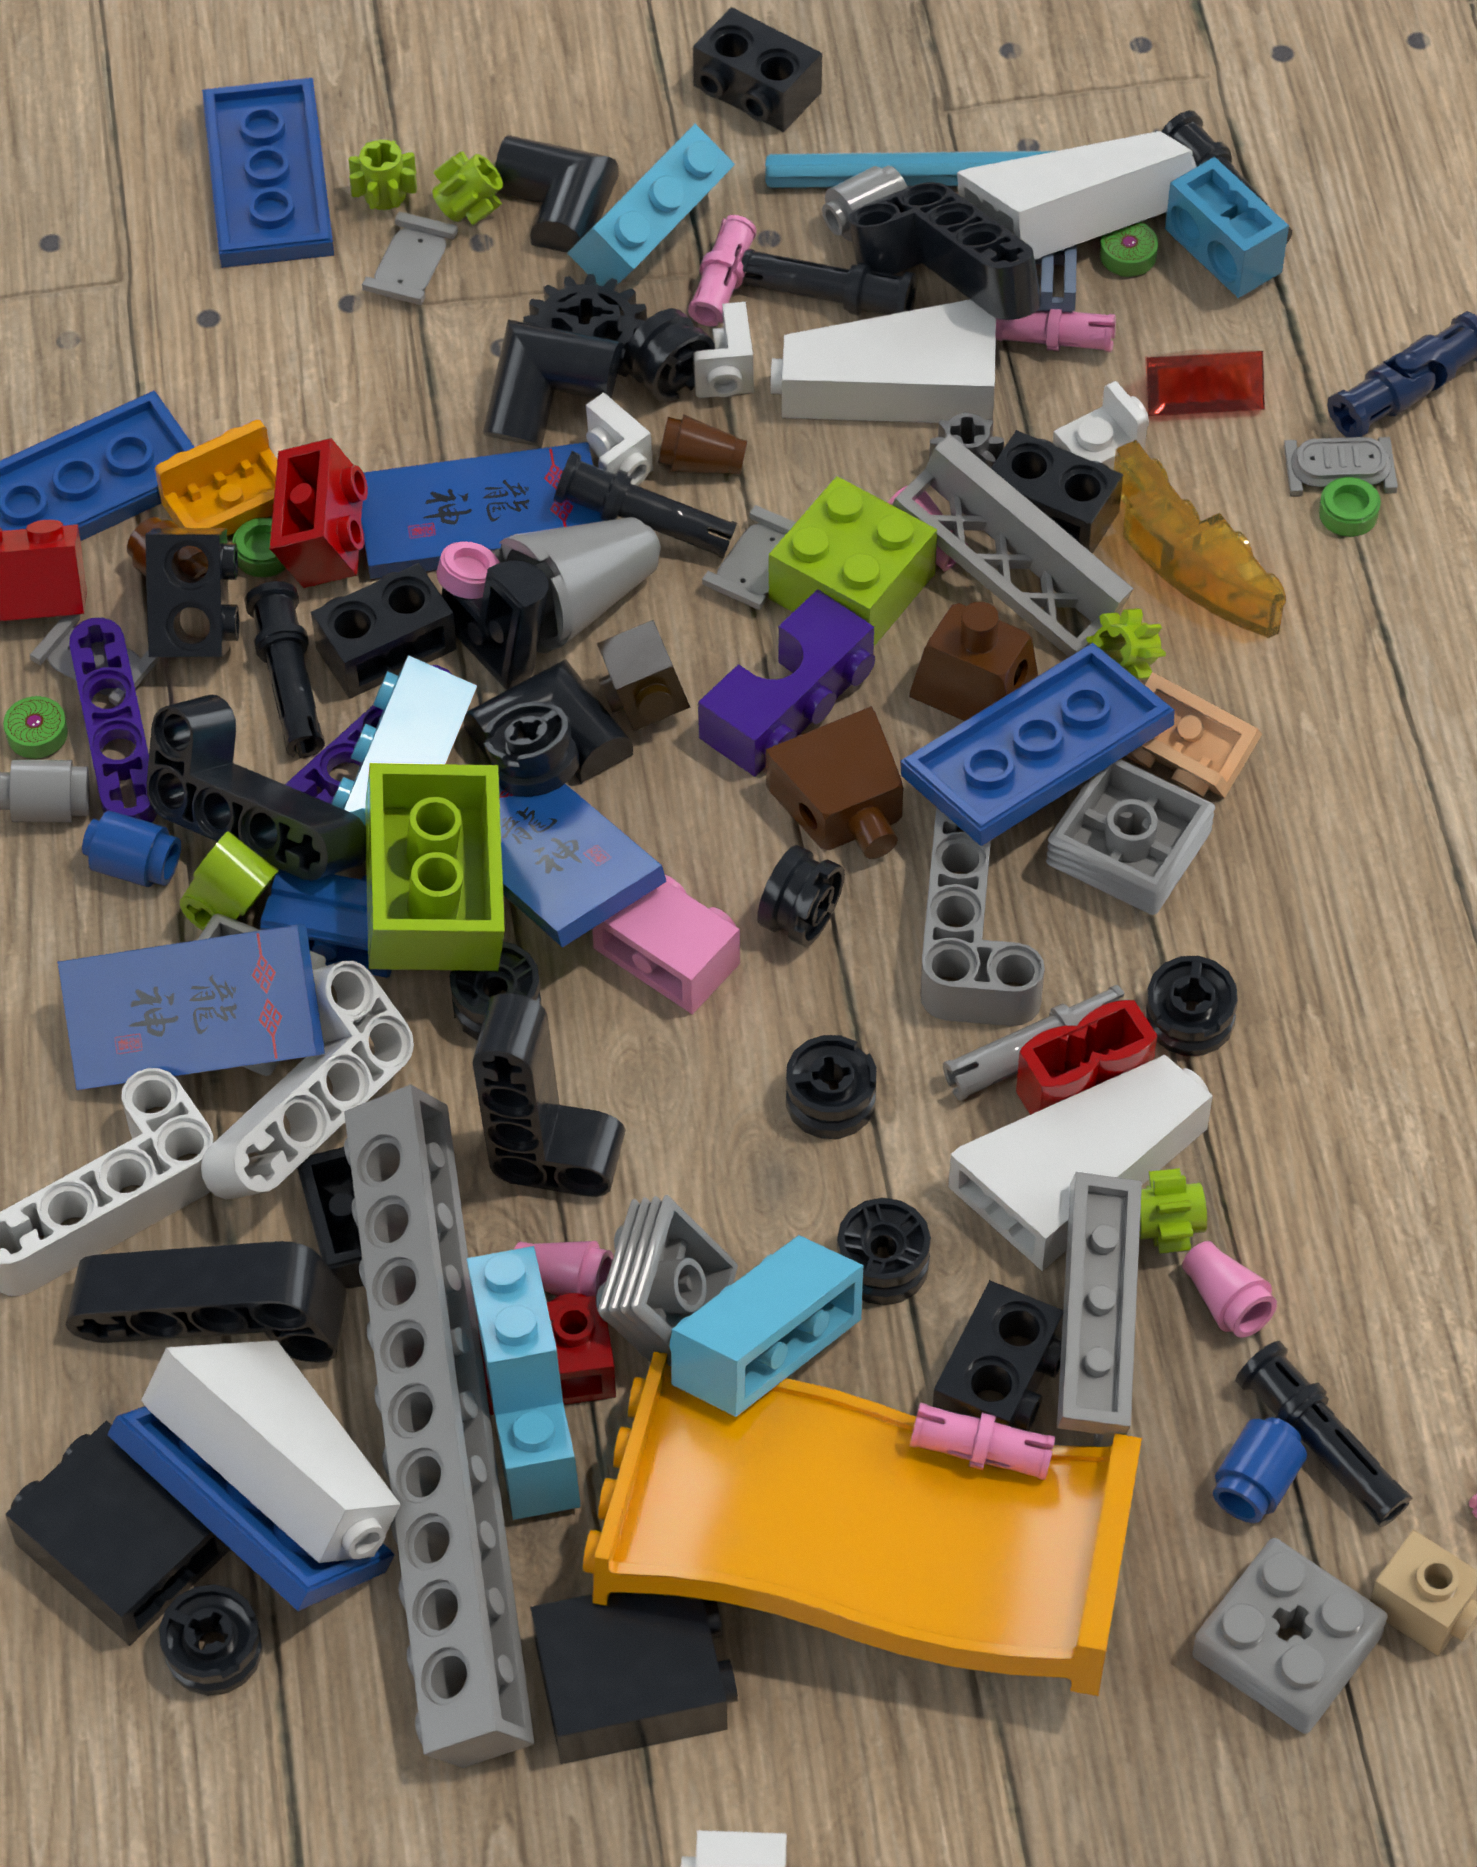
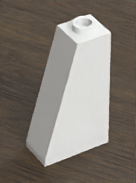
M1158 131L964 169L957 172L958 190L960 196L1030 245L1034 252V259H1038L1167 212L1170 182L1196 168L1191 149Z
M969 299L784 335L783 359L772 358L771 394H782V418L939 423L941 419L949 421L958 414L968 412L976 414L985 420H992L995 389L996 318Z
M1163 1055L960 1146L950 1157L949 1188L1043 1271L1067 1250L1070 1183L1075 1172L1142 1181L1143 1185L1149 1180V1171L1162 1169L1207 1130L1213 1095L1209 1093L1206 1084L1195 1072L1186 1068L1181 1069L1166 1055Z
M275 1340L166 1347L141 1400L146 1408L318 1563L374 1557L378 1548L384 1542L385 1535L401 1504L279 1342Z

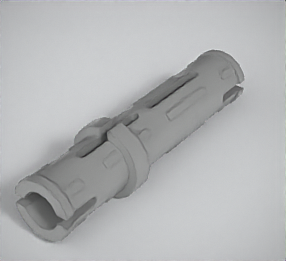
M1114 985L1107 991L1071 1007L1062 1003L1051 1008L1049 1017L954 1060L945 1061L943 1063V1071L949 1086L955 1083L958 1086L953 1088V1094L958 1100L962 1101L975 1092L1017 1074L1019 1051L1031 1038L1051 1028L1067 1025L1077 1026L1094 1009L1107 1003L1119 1001V998L1124 997V991L1118 985Z

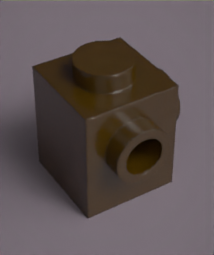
M654 620L597 643L609 675L598 679L612 713L621 709L625 710L633 731L690 708Z

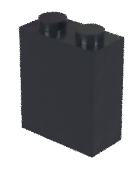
M106 1420L91 1435L84 1434L73 1441L66 1449L61 1463L41 1481H32L22 1488L14 1498L11 1509L5 1513L15 1544L123 1641L131 1646L164 1614L165 1610L177 1596L188 1591L230 1551V1548L107 1435L112 1424Z
M611 1592L607 1606L594 1604L593 1594L530 1607L533 1636L560 1764L728 1730L727 1704L737 1702L738 1693L730 1659L717 1661L712 1639L723 1637L717 1601L676 1595Z

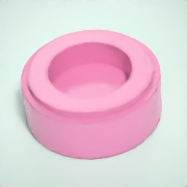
M456 542L448 545L442 551L436 575L441 586L453 595L466 599H479L483 597L487 569L500 562L495 554L480 544Z

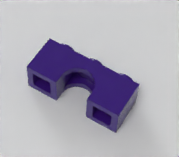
M817 589L778 626V663L791 671L792 674L781 679H764L752 674L738 664L698 701L699 739L756 777L766 767L767 748L797 737L811 723L818 724L823 721L832 710L836 699L851 684L858 686L868 677L875 664V656L873 655L874 626Z

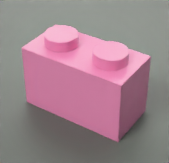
M665 875L667 882L592 929L593 948L693 1015L739 966L740 929L737 928L734 921L725 912L715 907L707 908L687 895L684 888L675 879Z

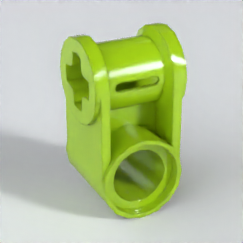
M227 831L193 873L192 877L194 879L180 899L179 905L187 919L202 931L215 914H222L237 920L239 915L243 916L276 876L278 870Z

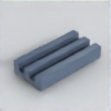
M1077 245L1035 259V264H1041V306L1037 311H1050V309H1062V312L1075 311ZM1053 265H1064V297H1052Z

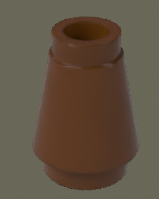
M684 414L682 420L667 417L658 463L672 466L671 472L732 473L740 475L747 440L736 438L734 435Z

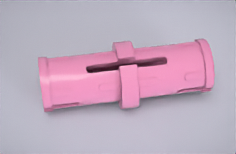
M729 215L727 219L724 218L712 251L708 252L701 261L699 268L701 279L693 300L689 304L688 312L696 322L702 325L717 326L718 323H722V304L729 303L733 290L742 285L743 277L746 272H743L742 259L757 233L755 225L745 217Z
M1050 309V311H1036L1020 319L1003 320L996 318V341L1009 340L1046 344L1047 350L1059 351L1061 346L1112 352L1114 343L1111 340L1115 338L1116 315L1074 311L1062 312V309Z
M920 1403L910 1446L970 1460L969 1467L983 1470L984 1464L1045 1480L1055 1436H1046L995 1423V1416L982 1413L979 1419Z

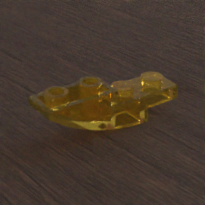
M1137 440L1116 448L1114 470L1123 474L1121 499L1126 504L1122 536L1141 559L1180 593L1212 614L1238 627L1267 638L1279 634L1283 607L1286 603L1284 588L1276 575L1271 572L1267 573L1253 556L1251 545L1245 535L1240 531H1234L1221 513L1200 521L1198 512L1192 502L1188 499H1182L1169 483L1168 475L1161 462L1156 458L1151 459Z

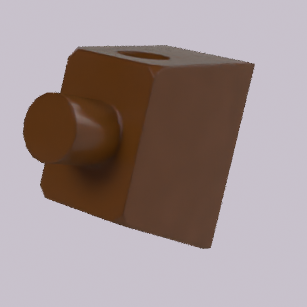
M982 601L973 602L967 606L961 603L952 604L924 648L909 697L966 721L1038 677L1033 638L1026 631L999 620L998 611L989 603Z
M872 706L766 749V786L768 790L821 849L832 850L855 840L866 858L877 859L888 854L896 846L898 838L890 825L897 823L902 818L904 788L889 745Z

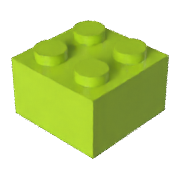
M836 476L768 554L769 599L794 612L819 589L874 626L875 646L935 575L937 529Z

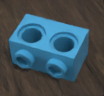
M1213 157L1170 182L1165 230L1237 298L1242 297L1282 273L1289 225L1219 160Z

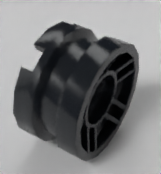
M669 308L659 311L648 318L635 331L627 344L623 356L624 368L637 382L644 383L646 389L658 401L668 403L679 399L680 395L677 391L686 386L690 391L695 388L693 355L696 351L715 349V343L701 328L694 327L690 318L681 310Z
M532 701L512 706L494 717L484 731L486 737L484 746L487 755L491 759L492 765H498L499 786L502 790L514 796L532 797L556 790L568 782L579 767V753L576 743L571 737V726L568 717L560 707L551 703Z
M798 845L792 846L783 854L766 883L759 903L757 922L760 926L774 933L782 929L787 931L791 941L804 947L811 945L820 936L836 908L845 880L844 868L828 859L818 862L814 860V855L811 851Z
M503 942L498 971L451 970L449 977L454 1019H458L462 1025L463 1032L477 1041L488 1002L492 996L499 995L501 990L509 994L526 996L537 1001L542 1006L538 966L531 955L516 944Z
M1199 955L1180 956L1165 962L1153 973L1147 988L1146 1019L1157 1034L1156 1042L1168 1051L1183 1056H1203L1218 1050L1230 1039L1235 1026V1012L1238 1003L1237 985L1229 971L1214 960ZM1195 1001L1199 1004L1196 1005L1195 1011L1186 1010V1003L1184 1002Z
M822 1035L805 1041L795 1049L787 1063L786 1108L792 1121L805 1133L820 1139H841L857 1133L867 1125L875 1111L877 1067L871 1054L866 1055L858 1048L857 1041L842 1035ZM835 1081L838 1083V1089L830 1090L829 1084L824 1082Z
M882 1197L864 1201L849 1210L840 1223L837 1237V1253L863 1265L862 1300L864 1302L878 1305L903 1302L916 1294L927 1279L930 1263L931 1236L926 1220L917 1209L901 1200ZM879 1247H887V1253L891 1257L879 1258L875 1255L878 1254Z
M215 1584L197 1586L177 1596L164 1612L159 1627L160 1646L165 1656L166 1664L175 1681L187 1690L207 1696L229 1693L244 1685L256 1672L263 1654L261 1631L258 1627L256 1614L248 1600L234 1589ZM209 1632H218L224 1636V1643L215 1641L214 1643L206 1644L203 1650L199 1647L200 1639Z

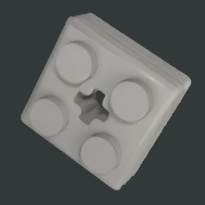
M1119 759L1089 778L1048 838L1049 844L1047 847L1049 850L1047 851L1048 857L1046 862L1048 865L1148 914L1155 915L1159 912L1211 833L1215 805Z
M665 1195L662 1201L657 1196H654L652 1202L644 1197L641 1204L636 1199H632L624 1225H621L615 1233V1254L607 1280L597 1291V1311L601 1318L616 1329L643 1357H646L651 1362L654 1352L666 1353L667 1364L671 1366L669 1343L672 1329L683 1318L690 1316L716 1297L726 1286L732 1285L738 1264L668 1195Z
M1272 1538L1198 1630L1192 1655L1197 1661L1301 1733H1309L1381 1639L1388 1616L1380 1607L1281 1540ZM1290 1627L1298 1630L1302 1635L1301 1637L1294 1635L1286 1642L1278 1637L1279 1628L1287 1629Z

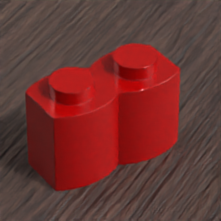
M1121 1000L1102 1005L1088 1013L1077 1026L1067 1025L1048 1029L1031 1038L1019 1051L1016 1093L1029 1114L1036 1113L1154 1060L1157 1034L1135 1000Z

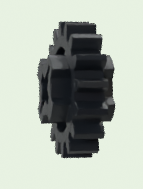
M588 274L584 284L576 285L575 281L570 276L564 277V289L557 290L553 286L546 285L543 287L544 301L540 299L530 300V315L523 316V322L622 342L624 346L617 374L623 377L629 375L624 368L623 356L633 334L647 320L646 305L636 304V291L631 288L618 293L617 279L611 278L604 286L596 285L595 275Z

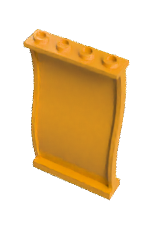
M654 1352L647 1377L634 1378L628 1405V1417L634 1418L632 1428L620 1427L614 1450L613 1467L620 1469L617 1479L606 1477L601 1491L598 1519L605 1520L602 1532L590 1530L585 1546L583 1572L594 1574V1604L607 1606L611 1592L676 1595L725 1602L777 1614L892 1653L938 1664L1007 1675L1067 1678L1071 1680L1070 1691L1099 1696L1142 1438L1115 1433L1113 1443L1109 1447L1054 1445L1053 1449H1051L1052 1455L1046 1478L1042 1480L1036 1476L984 1464L983 1470L969 1467L970 1460L920 1447H911L910 1441L916 1416L832 1388L786 1378L735 1417L671 1385V1366L667 1364L666 1353Z

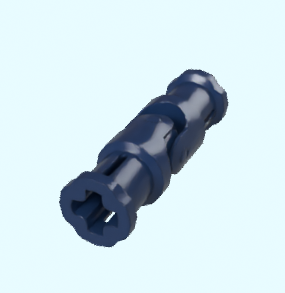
M1469 311L1457 315L1452 319L1451 326L1435 336L1432 334L1424 335L1402 352L1369 370L1365 374L1364 381L1349 391L1341 390L1331 395L1327 402L1328 413L1338 431L1347 438L1366 435L1369 432L1370 425L1386 415L1389 417L1397 416L1430 392L1450 382L1456 376V371L1472 360L1477 361V315Z

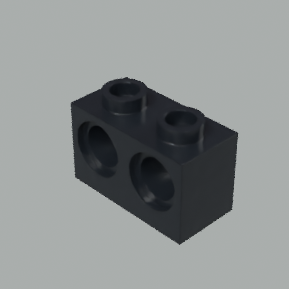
M731 7L693 45V86L702 90L706 95L718 98L747 113L754 120L764 122L785 132L822 93V52Z
M1016 430L991 467L992 470L1092 554L1120 511L1123 483L1122 473L1110 469L1101 462L1090 461L1061 449L1048 440L1037 439Z
M153 528L145 534L149 657H223L230 649V641L239 640L240 632L238 604H229L228 580H237L238 577L237 544L227 543V528ZM193 546L204 552L208 559V571L205 576L192 577L181 569L178 562L181 548ZM197 608L207 615L210 622V630L207 636L201 638L192 637L182 629L180 614L183 609Z
M420 563L399 572L386 574L371 585L349 595L333 598L324 606L311 611L316 649L349 699L381 685L387 671L399 675L408 655L422 662L429 663L457 650L453 611Z
M989 1280L934 1388L933 1407L979 1419L981 1414L985 1413L995 1416V1423L1029 1431L1041 1406L1043 1396L1036 1393L1044 1375L1055 1378L1060 1370L1063 1310ZM1010 1336H1022L1032 1343L1026 1346H1013L1004 1341V1339ZM984 1390H993L1001 1393L1005 1398L1000 1401L989 1402L980 1399L976 1394Z

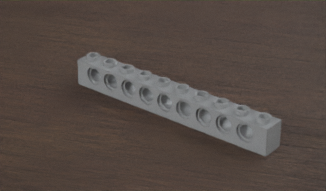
M410 1084L344 1111L347 1131L344 1151L352 1171L355 1195L352 1201V1214L359 1228L362 1252L359 1273L367 1293L370 1317L367 1325V1337L374 1351L378 1382L375 1387V1401L382 1415L386 1446L383 1450L382 1460L385 1472L390 1479L391 1492L401 1504L391 1523V1531L398 1544L402 1576L398 1588L400 1600L406 1610L410 1641L407 1649V1662L414 1677L418 1705L415 1728L418 1739L423 1746L424 1755L465 1768L534 1745V1736L479 1332L466 1259L468 1258L448 1105ZM467 1677L466 1683H465V1685H464V1687H463V1689H462L464 1680H465V1678Z

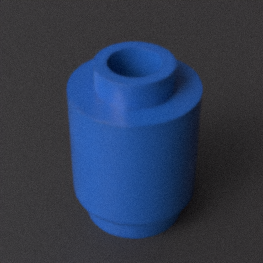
M109 810L104 813L100 820L93 819L89 823L82 842V853L85 856H89L88 863L92 871L144 887H151L154 883L166 886L171 881L179 862L181 840L178 837L169 835L168 829L164 826Z
M1269 1417L1265 1420H1249L1215 1474L1217 1485L1213 1490V1497L1217 1504L1233 1517L1248 1523H1258L1265 1514L1273 1513L1307 1459V1452L1301 1443V1436L1298 1431L1287 1422L1274 1417Z

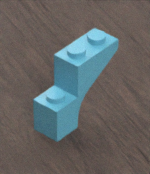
M531 1246L466 1258L495 1416L502 1468L513 1520L579 1508L581 1503L575 1455L563 1404L557 1349L535 1248Z

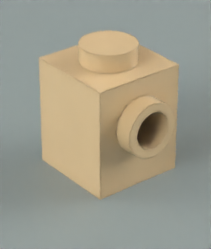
M1413 1529L1376 1579L1370 1601L1387 1613L1386 1623L1439 1657L1453 1636L1464 1642L1477 1625V1570Z

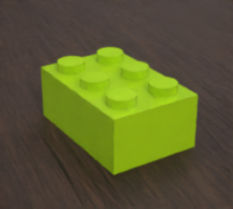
M369 763L365 799L368 969L498 971L505 933L498 765Z

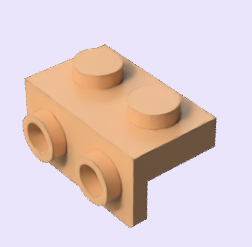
M1152 672L1145 686L1175 710L1174 726L1125 757L1148 769L1151 768L1154 761L1175 771L1171 777L1174 783L1201 798L1204 797L1207 790L1225 798L1261 738L1262 733L1258 728Z

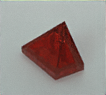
M1192 349L1145 357L1148 416L1265 410L1262 350Z

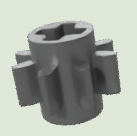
M963 412V414L952 417L949 421L942 419L939 421L938 437L930 439L929 459L934 448L950 433L991 468L1004 449V438L993 437V420H985L976 414Z

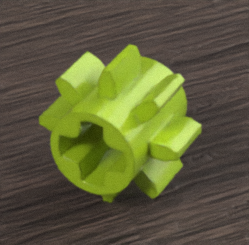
M382 139L367 142L361 149L359 157L349 156L351 196L354 198L364 195V199L370 206V209L390 210L398 208L405 200L406 193H417L415 155L413 152L402 154L396 141Z
M460 151L433 171V174L440 181L432 190L434 200L440 210L455 222H460L467 216L470 223L475 225L502 205L498 197L494 195L503 187L501 176L494 165L480 154H475L468 160L465 153Z
M1140 608L1124 609L1121 616L1118 613L1101 614L1099 618L1103 627L1098 629L1093 636H1087L1086 641L1098 646L1136 679H1149L1152 674L1150 665L1159 657L1166 656V652L1161 648V640L1158 634L1162 629L1161 624L1142 622L1143 613Z
M1180 1168L1149 1171V1185L1145 1189H1141L1139 1240L1153 1238L1154 1247L1158 1246L1159 1254L1190 1251V1237H1193L1195 1233L1207 1231V1208L1201 1183L1186 1184V1177L1181 1175Z

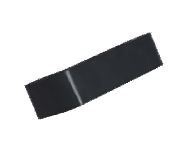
M928 182L913 185L862 205L853 210L849 215L848 220L856 264L859 262L865 263L870 266L871 271L894 275L923 263L991 316L998 319L1014 320L1024 318L1035 313L1041 306L1034 252L1031 246L944 184Z
M210 694L160 708L154 715L151 727L146 788L150 805L162 818L216 842L229 831L272 866L303 880H317L357 867L365 862L366 826L359 817L349 811L233 763L236 719L232 708L226 700L218 695Z
M503 993L493 996L488 1002L472 1062L489 1167L492 1173L499 1179L515 1185L587 1197L606 1195L611 1191L626 1131L623 1123L604 1112L560 1105L548 1015L545 1008L537 1001L518 994Z
M289 1241L98 1254L86 1256L79 1261L65 1325L75 1336L99 1343L265 1333L271 1341L277 1340L290 1358L319 1363L331 1360L337 1353L347 1291L316 1251L303 1244Z

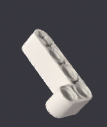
M342 961L313 970L325 1054L305 1057L208 1148L203 1155L201 1163L202 1179L206 1187L215 1196L223 1199H234L268 1192L277 1187L345 1123L344 1111L366 1103L406 1065L412 1056L414 1043L408 1024L373 975L362 964L355 961ZM331 985L334 986L337 992V1004L331 994ZM369 1036L374 1043V1055L369 1048ZM327 1075L329 1076L333 1085L332 1095L330 1094L327 1088ZM284 1114L290 1122V1136L287 1135L284 1129ZM253 1152H256V1153L259 1154L258 1156H254V1157H250V1158H249L248 1155H247L248 1153H253Z
M147 1068L136 1072L127 1079L123 1086L122 1102L132 1140L0 1212V1293L8 1296H21L30 1293L76 1268L79 1261L84 1257L101 1254L210 1192L202 1179L201 1163L203 1155L215 1142L214 1137L204 1117L179 1081L170 1072L159 1068ZM154 1107H165L162 1111L156 1113H145L148 1109ZM186 1154H198L195 1158L187 1161L177 1160L180 1156ZM130 1185L141 1186L136 1191L130 1193L119 1192ZM72 1217L83 1218L73 1225H60L63 1221ZM44 1235L45 1238L40 1240L39 1237Z

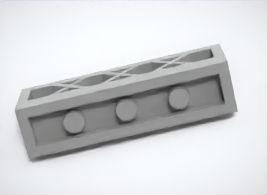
M950 433L934 448L925 470L894 499L892 504L898 509L936 528L937 546L1068 657L1090 645L1086 641L1087 636H1093L1098 629L1103 627L1099 616L1104 613L1120 614L1134 589ZM931 486L949 501L951 515H930L915 500ZM964 530L986 532L995 540L996 554L975 553L965 544ZM1010 569L1031 570L1040 578L1042 593L1021 592L1011 583ZM1055 607L1076 608L1092 623L1076 638L1057 622Z
M1075 1172L1070 1183L1057 1428L1094 1433L1093 1447H1109L1113 1443L1115 1433L1126 1435L1131 1427L1142 1181Z

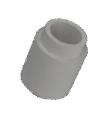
M888 165L882 169L873 166L828 189L825 194V204L822 207L823 217L828 228L835 235H842L845 239L852 241L848 220L850 213L862 205L908 188L901 174L892 166Z
M12 760L10 772H0V810H10L12 822H73V816H88V766H73L72 760Z

